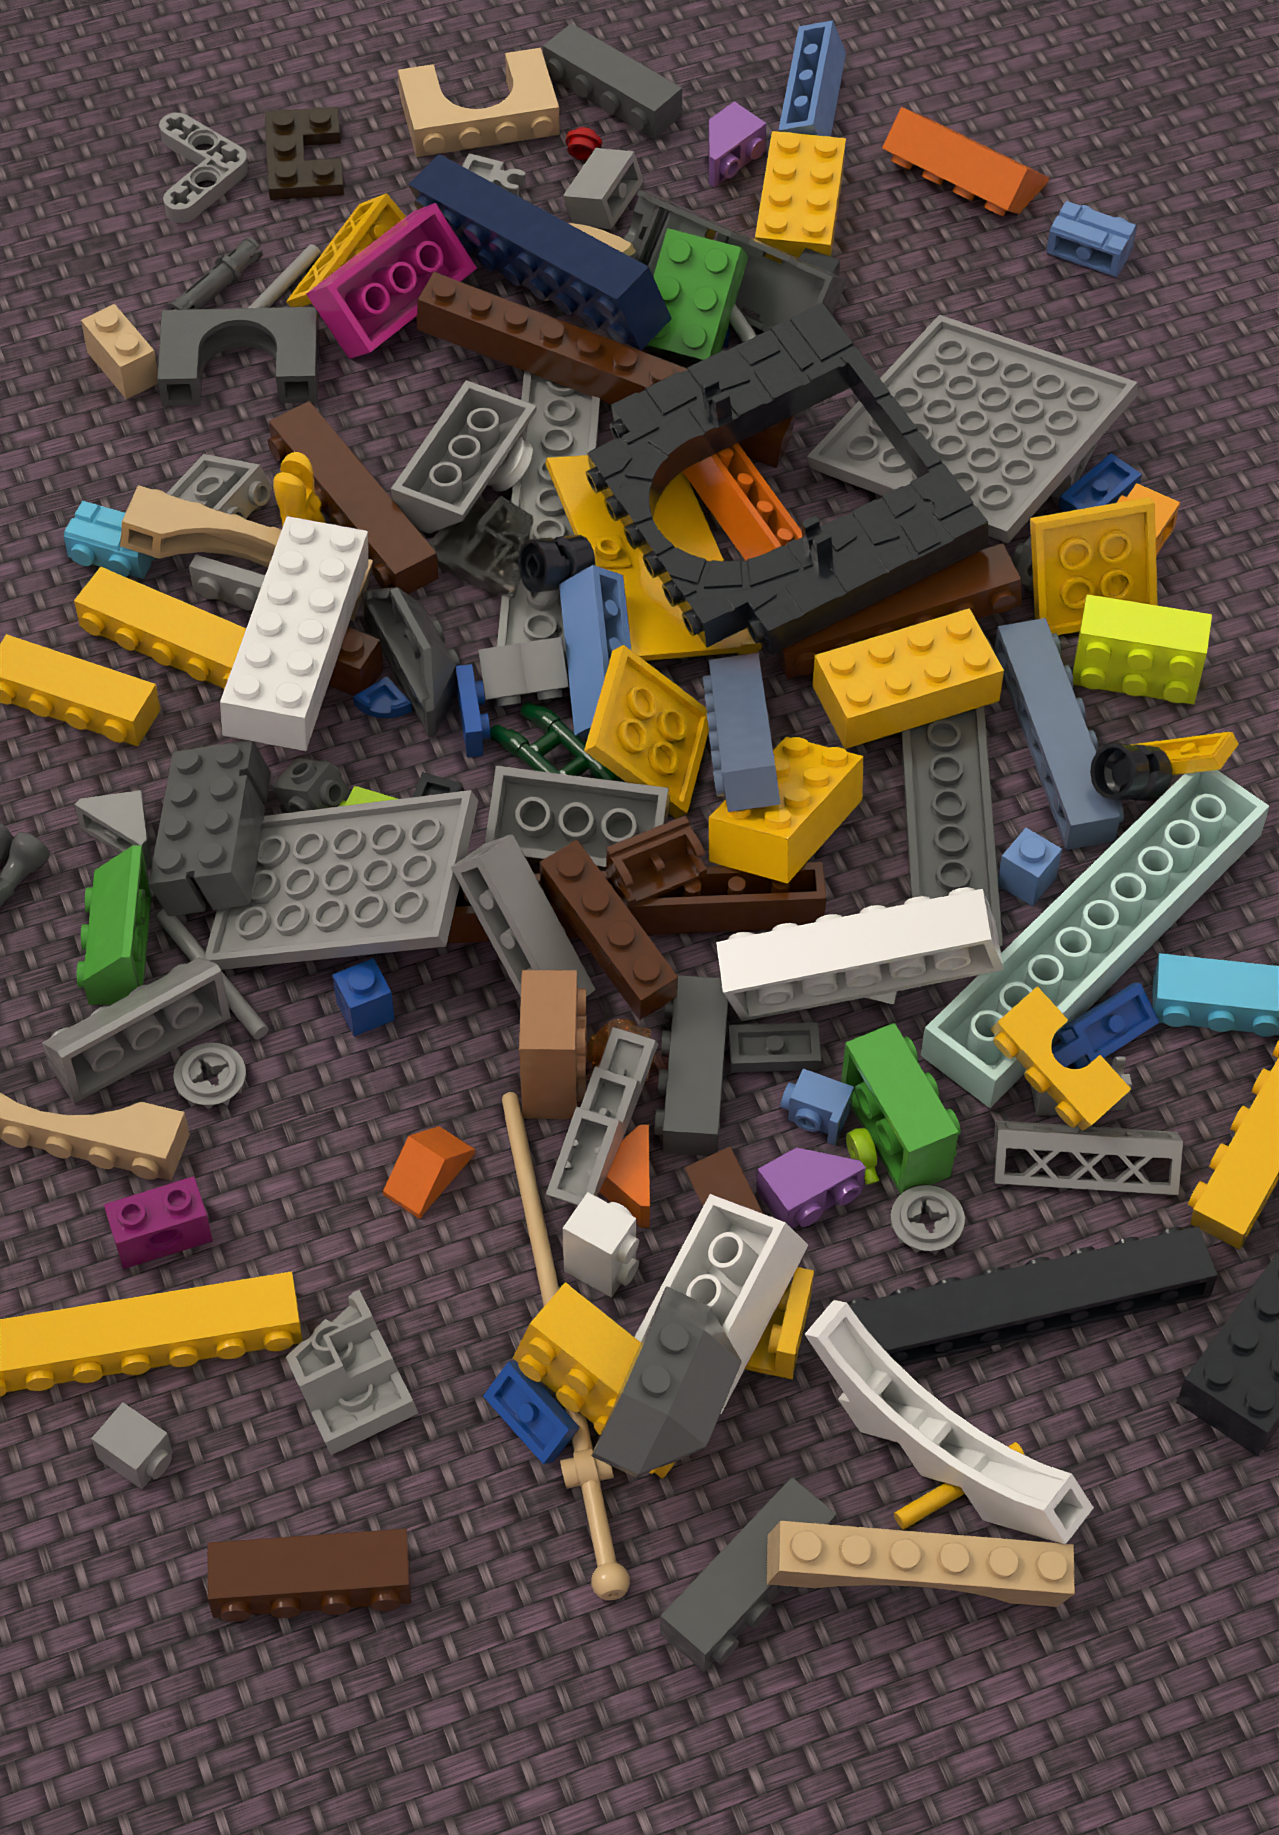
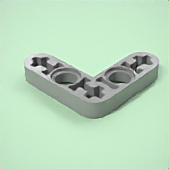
M170 113L160 120L159 129L162 143L198 165L168 189L163 197L165 213L170 221L175 223L190 222L248 174L247 154L239 145L186 114ZM200 144L212 145V148L208 150L195 149ZM205 180H211L215 182V184L210 187H200L197 185L199 182Z

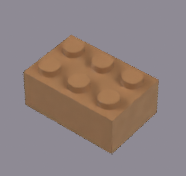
M522 970L519 1057L523 1119H572L577 1102H582L584 1099L587 1063L586 988H577V970Z

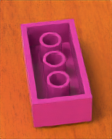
M434 203L413 211L311 289L306 295L347 357L351 359L372 352L417 316L418 298L433 272L461 282L476 270L477 267L437 204Z

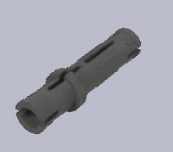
M246 237L229 254L219 256L215 260V266L182 295L168 305V310L203 308L230 283L236 284L242 278V273L263 256L262 250H258L255 253L260 248V245L253 238Z

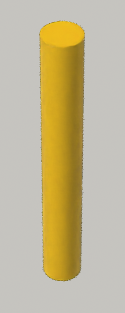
M1014 1442L1007 1446L1025 1455L1018 1443ZM944 1483L894 1512V1518L900 1528L904 1530L965 1493L959 1486Z

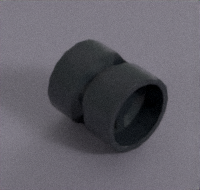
M582 535L561 536L555 539L552 537L529 539L522 544L518 556V569L521 581L526 589L532 593L558 590L559 584L591 565H596L592 546L587 538Z
M1111 743L1104 745L1096 752L1091 763L1090 775L1096 792L1104 798L1152 801L1160 798L1167 791L1171 783L1172 768L1168 756L1159 747Z

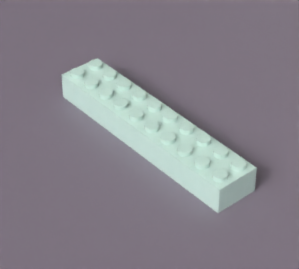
M1218 770L1184 774L1001 953L1004 970L978 975L925 1027L921 1056L987 1107L991 1108L1027 1070L1015 1057L1012 1059L1007 1058L993 1042L995 1035L990 1029L1038 986L1068 1019L1054 1034L1052 1047L1060 1039L1057 1033L1065 1029L1064 1026L1083 1015L1261 836L1270 806Z

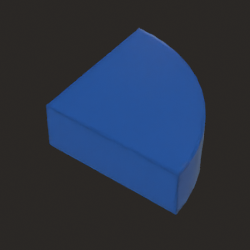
M387 676L353 696L354 706L363 713L373 717L395 718L412 712L411 702Z

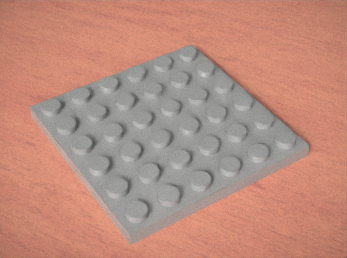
M939 315L880 378L890 391V394L915 424L917 430L921 432L940 457L942 463L946 465L971 498L974 505L978 507L987 519L988 536L1009 543L1139 394L1138 382L942 315ZM860 401L854 405L807 456L810 469L882 496L917 479L916 475Z

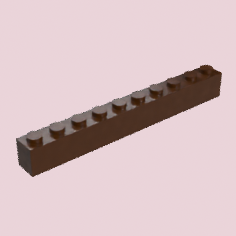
M433 272L418 298L417 330L588 396L598 397L601 401L609 404L616 403L636 392L640 393L645 388L673 374L687 370V368L436 272ZM796 415L738 442V444L749 458L777 468L791 440Z
M807 862L789 883L725 866L706 867V877L628 908L647 935L769 930L785 923H794L798 926L814 923L819 917L825 915L827 898L823 862ZM601 871V873L604 875V877H605V878L607 879V881L610 883V885L612 886V888L615 890V892H616V893L618 894V896L621 898V896L619 895L618 891L616 890L615 886L613 885V883H612V881L610 880V878H609L608 874L606 873V871ZM534 874L540 884V874ZM540 884L567 937L580 938ZM460 885L447 943L489 942V937Z

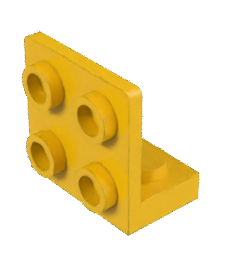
M797 1267L792 1284H788L745 1370L793 1380L812 1295L814 1270Z

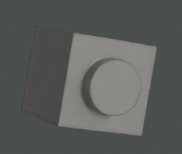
M124 1402L121 1403L91 1438L97 1458L140 1489H143L152 1478H159L166 1471L172 1459L173 1450L168 1433Z

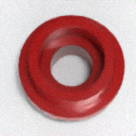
M579 127L569 131L566 135L567 152L578 160L587 161L595 148H602V139L590 128Z

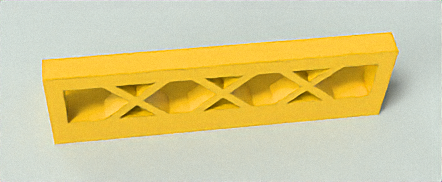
M387 193L360 203L287 299L286 303L290 307H304L312 304L306 293L406 217Z

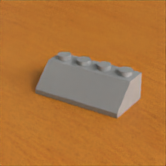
M466 380L391 487L392 500L416 529L429 534L463 521L536 413L537 406Z
M201 957L188 964H180L164 977L149 985L137 987L129 996L110 1006L98 1008L90 1017L70 1028L66 1027L56 1031L49 1039L42 1042L49 1067L73 1103L80 1102L230 1019L222 970L217 964Z

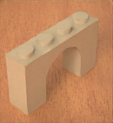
M541 48L505 53L506 82L510 94L499 104L483 109L464 108L450 102L440 89L434 64L399 69L400 100L416 157L560 135L559 105Z

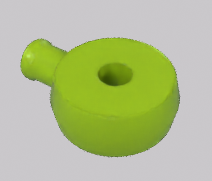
M856 1128L846 1134V1143L850 1158L860 1160L866 1167L865 1185L879 1182L880 1179L875 1169L877 1153L870 1133L866 1128Z

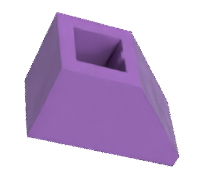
M735 101L709 119V184L714 188L727 178L733 177L739 169L750 161L758 159L766 147V123Z
M796 1147L758 1168L756 1192L776 1219L786 1222L792 1229L799 1225L806 1227L817 1221L824 1211L834 1205H846L856 1199L863 1190L866 1167L860 1160Z

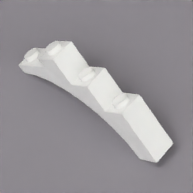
M833 1300L805 1333V1336L842 1389L843 1393L838 1400L859 1431L898 1442L921 1476L961 1487L982 1520L1066 1545L1094 1507L1071 1473L1047 1466L1010 1449L954 1413L918 1384L874 1339L846 1302Z

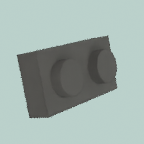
M818 1022L729 1025L728 1039L731 1073L798 1071L802 1069L820 1070L821 1068Z

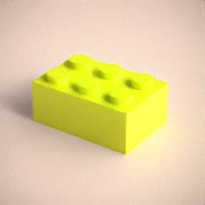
M1087 594L1072 672L1073 685L1083 686L1088 689L1126 693L1130 696L1163 699L1172 703L1194 705L1207 655L1212 614Z

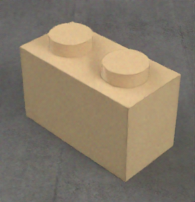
M115 304L81 320L87 353L126 400L158 384V369L153 348Z

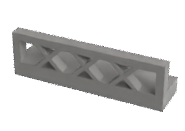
M995 1120L994 1140L996 1143L994 1184L1179 1195L1183 1140L1178 1132L1093 1126L1082 1131L1078 1126L1072 1128L1069 1125ZM1006 1148L1026 1149L1037 1162L1024 1173L1005 1172ZM1035 1150H1043L1049 1152H1047L1043 1157H1040ZM1059 1152H1072L1083 1165L1070 1176H1057L1046 1163ZM1081 1153H1091L1094 1155L1086 1160ZM1105 1155H1118L1128 1168L1115 1179H1103L1092 1166ZM1127 1156H1138L1140 1158L1132 1163ZM1153 1157L1170 1158L1169 1183L1150 1182L1139 1169ZM1043 1168L1048 1175H1041L1035 1173L1039 1169ZM1089 1171V1172L1093 1175L1094 1178L1081 1177V1176H1082L1085 1172ZM1135 1174L1141 1181L1127 1179Z

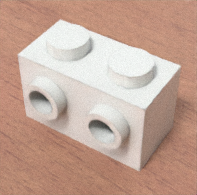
M587 1192L563 1227L564 1272L612 1298L621 1284L627 1286L631 1282L639 1266V1261L636 1260V1250L639 1245V1239L636 1238V1218L623 1205L616 1202L607 1203Z

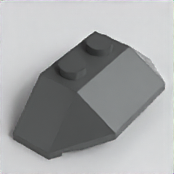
M398 587L361 592L364 619L373 636L380 639L381 651L406 697L411 702L412 708L428 737L436 735L457 693L456 666L461 665L457 653L453 648L447 649L445 646V637L437 619L431 620L424 606Z
M668 1286L665 1287L593 1450L592 1457L637 1478L649 1473L653 1469L671 1464L706 1448L742 1363L710 1306Z

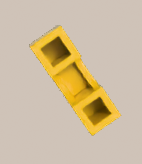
M1037 986L990 1029L995 1035L993 1042L1007 1058L1012 1059L1015 1057L1027 1070L1024 1072V1076L1034 1089L1040 1093L1046 1091L1058 1104L1055 1110L1066 1124L1072 1128L1078 1126L1084 1131L1125 1096L1131 1088L1101 1055L1081 1069L1066 1068L1055 1059L1051 1048L1052 1039L1056 1031L1068 1019Z

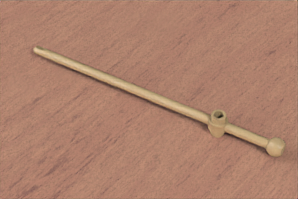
M507 1092L502 1097L505 1121L542 1301L545 1306L559 1290L519 1099L514 1092ZM565 1408L567 1414L580 1428L571 1439L574 1457L560 1460L566 1489L581 1486L597 1562V1568L591 1578V1586L599 1598L603 1600H616L623 1597L628 1591L630 1576L628 1571L616 1561L600 1481L614 1478L611 1465L591 1456L593 1447L587 1418L580 1412H572Z

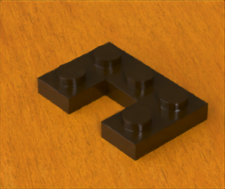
M338 107L265 111L270 200L344 195L341 158L305 160L304 146L341 143Z

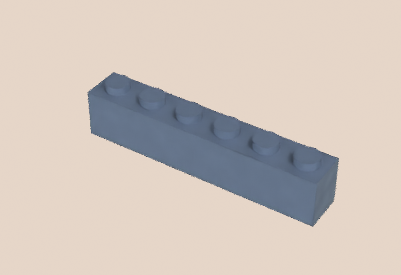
M1046 618L998 626L994 653L1004 669L1003 678L1065 849L1070 850L1115 841L1119 823H1122L1124 820L1122 803L1120 800L1104 798L1096 792L1092 784L1090 769L1092 760L1098 751V742L1094 731H1088L1084 703L1080 697L1076 698L1073 692L1072 671L1069 665H1063L1061 660V644L1057 633H1051Z
M759 653L709 660L711 675L703 676L716 795L717 797L726 796L728 812L780 805Z

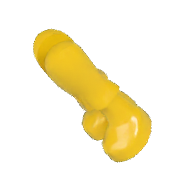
M300 452L290 453L281 463V473L275 475L273 479V489L280 509L282 526L287 516L326 523L324 515L319 509L321 501L315 493L314 472L309 459Z

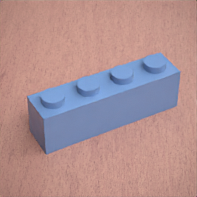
M833 20L798 27L778 129L779 132L831 137L846 57L845 48Z
M591 565L559 584L574 735L588 739L612 651L622 645L631 650L623 575L595 565Z

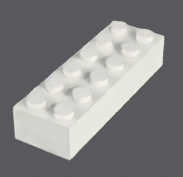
M286 517L220 701L223 736L302 751L307 750L368 567V531Z
M969 887L955 889L949 893V896L934 899L925 896L910 898L905 901L904 905L889 908L881 905L869 906L862 909L859 914L844 917L837 914L824 915L819 917L814 923L799 926L794 923L780 924L775 926L772 931L760 934L740 932L731 935L728 940L716 942L723 993L741 1021L1004 970L996 922L984 890H975Z

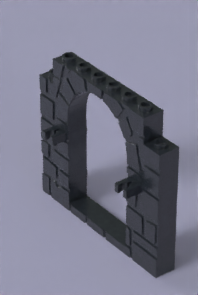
M823 303L791 317L789 321L781 322L771 327L770 330L727 351L723 350L702 360L681 373L673 374L645 388L640 393L636 392L611 404L614 422L610 423V429L615 439L587 452L590 470L586 471V477L592 490L596 494L602 492L606 498L604 502L611 518L614 521L620 519L625 526L623 530L628 543L634 550L639 548L644 554L643 562L652 578L657 576L663 583V592L672 607L679 606L683 612L682 619L688 632L692 636L698 634L706 648L747 628L754 642L757 644L762 642L770 655H773L988 547L987 519L978 507L974 505L971 498L946 465L942 463L940 457L921 432L917 430L915 424L890 394V391L859 350L854 347L853 342ZM849 388L917 477L910 484L901 486L883 495L882 498L875 499L851 511L850 514L844 517L841 516L820 526V520L815 515L801 522L802 538L794 539L786 543L785 546H780L763 555L742 562L740 560L706 561L704 558L691 555L674 547L663 536L653 521L655 507L660 495L667 485L686 468Z

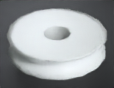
M520 436L487 485H491L492 489L497 492L505 491L512 487L523 476L530 464L533 453L531 444L524 441Z

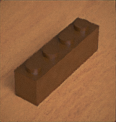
M576 839L540 862V884L639 1020H642L675 999L678 990V976L579 841Z
M407 1528L207 1542L208 1602L213 1618L221 1617L225 1621L239 1622L249 1619L251 1615L270 1613L277 1618H291L298 1616L301 1611L321 1610L325 1614L337 1615L346 1613L354 1607L371 1606L374 1610L390 1611L399 1608L401 1604L412 1603Z

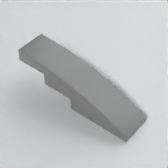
M615 1027L612 1028L599 1068L594 1067L581 1107L575 1108L546 1192L547 1196L577 1206L587 1192L596 1197L598 1196L643 1089L658 1047L656 1040Z

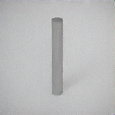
M310 244L248 308H270L321 255L318 247Z

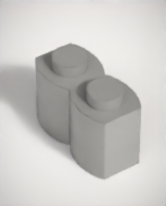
M563 637L478 650L486 700L496 699L497 707L521 703L520 695L537 692L538 700L563 697L562 689L570 687Z

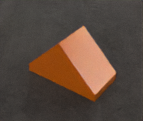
M649 1125L637 1126L621 1141L610 1170L599 1191L610 1202L619 1203L627 1208L632 1216L636 1218V1224L640 1228H650Z
M440 1126L409 1135L383 1189V1196L420 1219L475 1155V1149Z

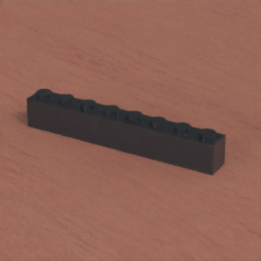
M1199 1226L1188 1229L1172 1227L1153 1237L1144 1239L1127 1237L1119 1240L1113 1246L1099 1249L1083 1247L1064 1257L1055 1259L1038 1257L1030 1260L1024 1266L1010 1269L994 1267L985 1270L979 1276L966 1279L949 1277L937 1282L935 1286L917 1290L913 1287H904L892 1292L889 1296L872 1300L867 1297H860L847 1302V1304L874 1339L894 1361L903 1367L1210 1297L1218 1274Z

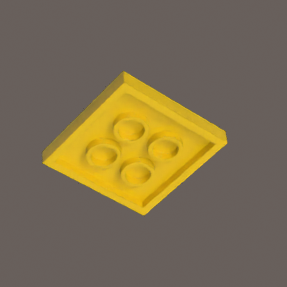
M1150 497L1030 518L1035 620L1046 618L1051 633L1062 635L1080 631L1087 594L1158 606L1155 502Z
M622 645L612 651L584 752L627 783L668 788L671 796L669 814L674 818H679L688 813L709 732L707 709L628 647Z

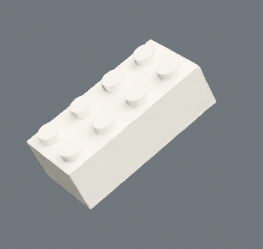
M710 1194L640 1325L635 1338L640 1342L642 1341L666 1286L710 1306L742 1361L720 1413L722 1414L808 1244L786 1222Z

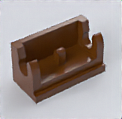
M685 815L606 847V873L626 907L630 908L706 877L707 869L700 858L705 855V851Z
M730 1146L684 1167L702 1206H704L709 1195L712 1194L763 1214Z

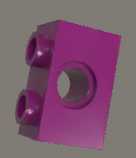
M194 1176L104 1204L123 1269L213 1241L206 1210Z

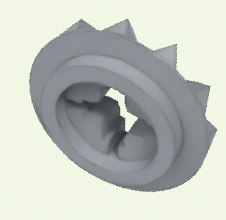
M204 1043L192 1047L179 1058L173 1077L179 1096L182 1095L191 1107L195 1104L204 1105L210 1111L212 1106L224 1103L228 1106L230 1099L234 1095L242 1094L243 1083L247 1075L242 1057L233 1048L221 1043ZM202 1066L207 1071L210 1070L213 1075L218 1074L219 1082L217 1086L211 1085L208 1080L203 1081Z
M932 1185L912 1187L899 1195L892 1206L891 1229H894L899 1244L905 1243L912 1247L915 1254L920 1251H931L935 1256L942 1249L947 1247L952 1249L957 1239L963 1234L965 1224L963 1208L955 1196L940 1187ZM923 1207H925V1211L929 1214L931 1220H938L934 1223L932 1233L926 1230L924 1224L917 1223L920 1221Z

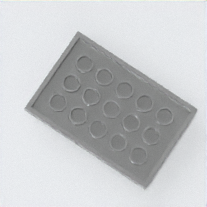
M472 790L264 816L250 905L217 910L204 959L217 964L221 970L446 947L460 887L451 867L467 855L479 800Z

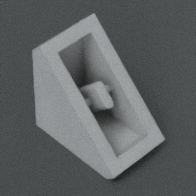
M141 790L81 798L74 804L81 830L119 853L133 845H142L147 869L149 868L152 860L147 816Z

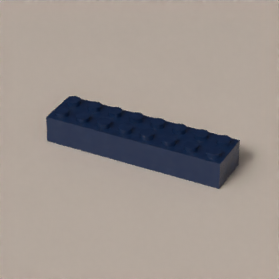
M438 154L408 184L416 199L414 205L417 210L436 203L468 255L479 260L487 270L491 272L494 270L499 271L512 284L516 286L522 284L529 288L539 299L545 300L547 298L556 303L567 315L574 313L581 317L592 329L598 330L600 328L608 332L616 342L624 345L627 343L641 351L672 319L647 265L452 160Z

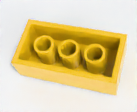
M772 131L755 239L797 258L801 256L805 248L831 257L843 178L846 138ZM768 253L765 254V257L780 264L782 263V259Z
M969 608L815 655L813 688L844 749L1000 701L1004 669Z
M785 737L773 750L781 804L728 812L725 800L708 817L709 862L789 883L862 801L864 756L849 753L840 747H826L810 743L800 737Z
M565 1282L531 1321L513 1359L518 1362V1366L525 1376L535 1382L541 1381L556 1393V1398L565 1408L572 1412H580L594 1424L596 1432L601 1435L641 1342ZM677 1461L653 1469L649 1473H655L664 1479Z

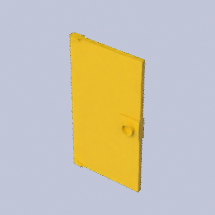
M588 456L547 457L546 467L574 535H582L590 542L595 555V566L623 575L631 651L643 660L650 661L729 653L744 655L757 653L761 650V643L757 644L754 642L747 628L706 648L698 634L692 636L683 622V612L679 606L672 607L666 599L662 589L663 583L658 576L652 578L643 562L644 554L639 548L634 550L628 543L624 534L623 527L625 526L620 519L614 521L605 506L604 499L606 498L602 492L596 494L592 490L586 477V471L590 470ZM681 472L667 485L660 495L655 507L653 521L663 536L674 547L691 555L704 558L706 561H724L691 484L684 473Z

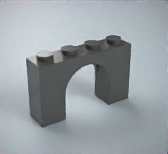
M315 307L162 310L157 378L162 406L201 405L203 372L207 363L220 352L236 347L257 348L270 354L276 360V383L279 403H306L308 401L318 403L320 330L318 312Z

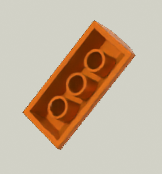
M903 107L900 108L882 149L893 154L892 162L909 170L913 164L924 169L922 177L939 185H942L945 179L955 184L954 193L971 201L977 195L987 200L984 205L986 209L1003 217L1006 211L1019 215L1045 187L1050 178L928 117Z

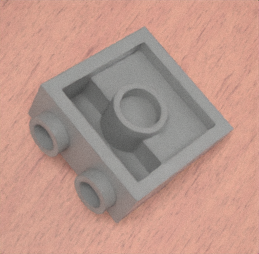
M203 454L166 494L190 502H198L206 507L227 514L239 515L247 520L252 511L259 506H264L269 501L272 487L260 464Z

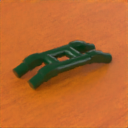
M526 702L521 708V715L534 722L535 726L546 732L544 736L531 745L523 735L512 729H506L499 724L494 725L490 729V738L503 745L504 749L510 751L515 757L520 758L534 771L580 776L590 769L591 774L597 779L623 782L620 777L584 752L586 743L578 736H575L574 732L561 722L560 717L545 707H539L531 702ZM562 744L576 758L558 770L543 756Z

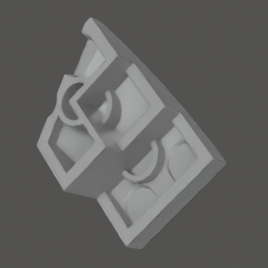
M360 1290L353 1292L348 1297L349 1306L332 1322L325 1319L314 1329L310 1338L301 1342L286 1356L330 1455L418 1414L414 1401Z

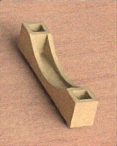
M138 485L122 520L120 546L158 559L177 554L198 552L227 554L248 559L268 568L282 530L246 520L239 515L227 514L206 507L198 502L177 498L161 490L149 489ZM368 559V567L350 618L352 621H355L362 603L361 592L366 591L369 584L373 563L371 559Z
M0 1093V1139L7 1144L17 1148L31 1146L43 1149L58 1158H69L72 1156L88 1160L93 1165L103 1169L117 1167L129 1170L135 1175L148 1180L161 1178L172 1181L190 1135L185 1112L145 1102L94 1115H63L43 1112L19 1104Z
M780 1521L768 1534L767 1584L806 1588L859 1585L927 1587L973 1593L1011 1604L1058 1607L1075 1594L1074 1544L1065 1545L1051 1542Z

